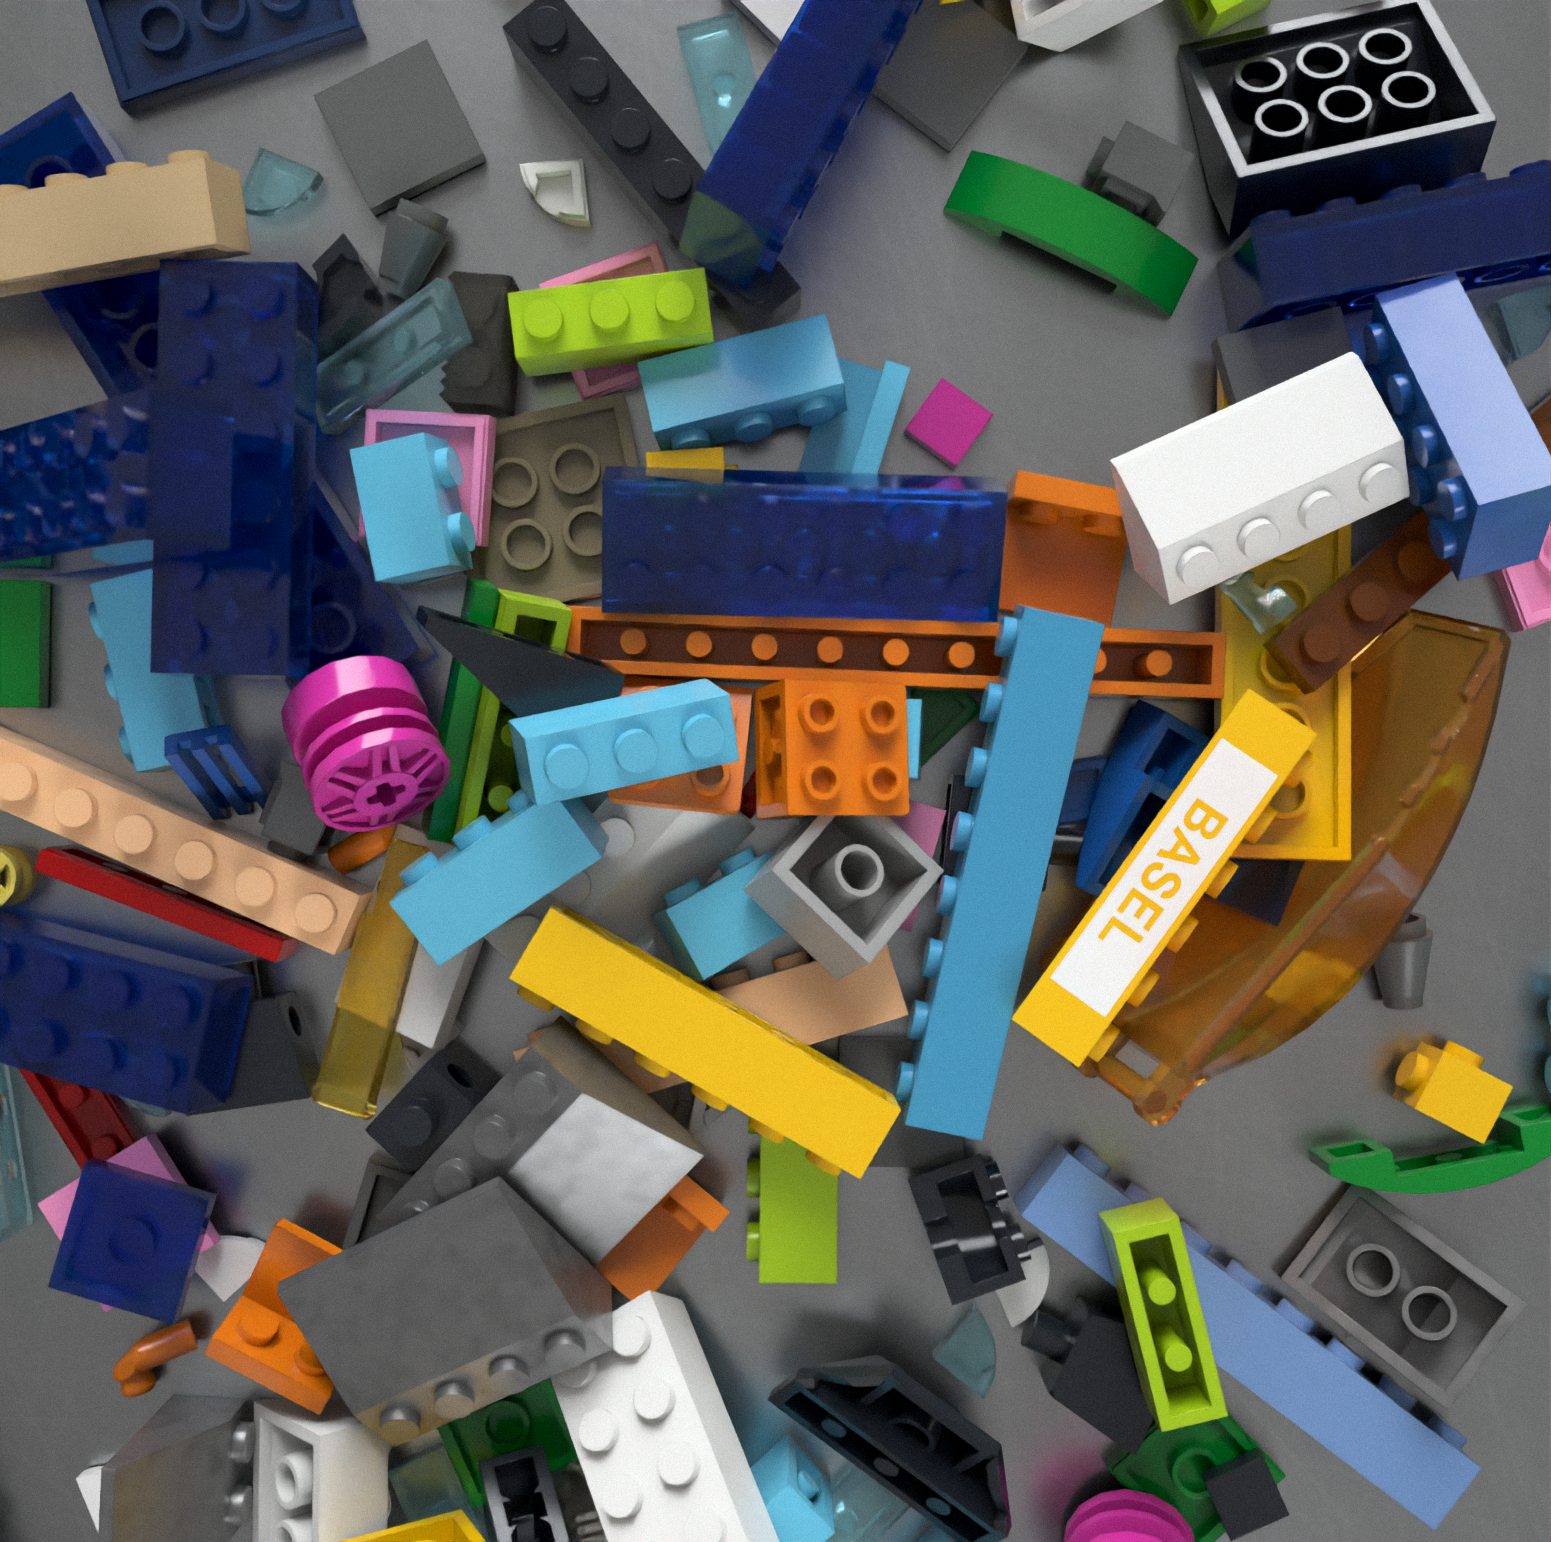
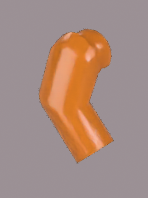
M396 825L374 831H357L328 849L327 854L331 865L338 873L346 875L388 849Z
M190 1320L181 1321L142 1337L115 1363L113 1379L114 1381H120V1390L125 1397L129 1399L135 1398L154 1388L156 1377L152 1372L153 1367L199 1349Z

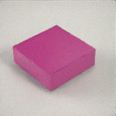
M941 378L905 428L904 434L952 469H955L994 414L947 380Z

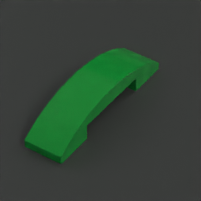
M971 150L943 210L999 238L1002 232L1005 231L1116 284L1113 290L1114 293L1168 319L1172 316L1199 260L1188 249L1155 226L1091 191L1028 165Z
M1551 1103L1500 1112L1495 1121L1498 1138L1487 1140L1484 1144L1476 1142L1393 1158L1392 1150L1372 1138H1365L1309 1149L1312 1163L1330 1176L1373 1190L1407 1194L1445 1193L1466 1190L1513 1176L1551 1156Z

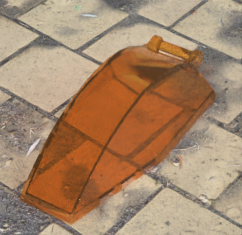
M1409 608L1351 659V669L1353 670L1351 672V861L1328 862L1229 858L1230 861L1239 866L1232 878L1215 899L1204 892L1189 913L1199 920L1191 935L1176 954L1167 947L1163 949L1150 968L1160 975L1153 988L1137 1008L1129 1002H1125L1111 1022L1121 1030L1112 1045L1098 1063L1089 1056L1084 1059L1079 1068L1071 1063L1077 1071L1089 1078L1099 1077L1133 1102L1135 1113L1147 1123L1154 1126L1163 1125L1171 1120L1180 1110L1182 1101L1194 1087L1201 1086L1214 1076L1226 1073L1269 1054L1309 1028L1349 993L1379 959L1411 914L1441 863L1468 806L1495 722L1507 666L1511 639L1504 629ZM1098 897L1090 903L1041 958L1038 965L1043 973ZM1126 1043L1159 1064L1147 1079L1116 1058V1055Z

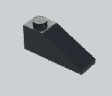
M419 605L415 616L417 621L430 635L519 718L619 697L626 675L610 663Z

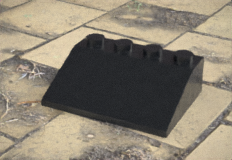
M1381 0L1187 43L1178 47L1177 56L1209 192L1229 236L1472 182L1479 178L1497 118L1430 0Z

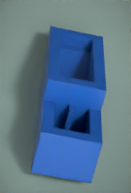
M1138 699L1108 760L1089 813L1080 850L1075 881L1076 886L1099 897L1212 738L1171 713Z

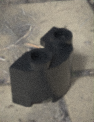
M344 233L311 265L317 276V283L313 292L302 299L289 298L283 294L252 325V328L272 345L293 359L307 361L321 367L343 359L362 346L376 326L377 318L382 313L384 305L379 288L376 287V275Z
M977 1154L908 1179L952 1306L1026 1280L1021 1263L1032 1260L1018 1222L1006 1226L998 1201L1009 1198L996 1161L984 1164L981 1154Z

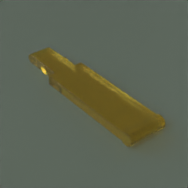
M394 839L391 842L382 878L377 884L378 893L373 912H361L317 1082L311 1095L313 1102L364 1120H370L377 1110L379 1091L419 943L389 903L404 883L399 874L415 860L430 852V848L399 839Z

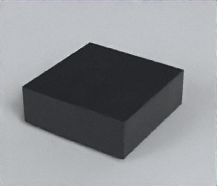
M1258 1448L1199 1473L1230 1541L1289 1516V1512L1265 1458Z

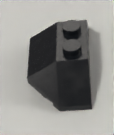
M879 1355L804 1367L798 1369L772 1389L767 1399L769 1402L957 1542H999L1008 1537L1012 1523L1002 1445L961 1415L955 1406L941 1400L910 1377L908 1372L901 1366L889 1362Z

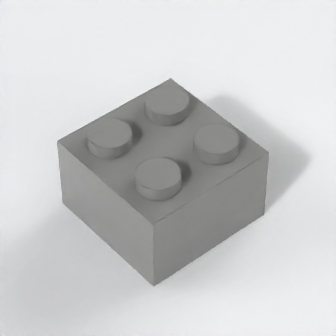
M806 816L742 890L838 980L869 965L944 870L888 816Z

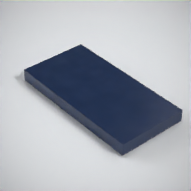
M86 0L120 107L128 115L366 37L354 0Z

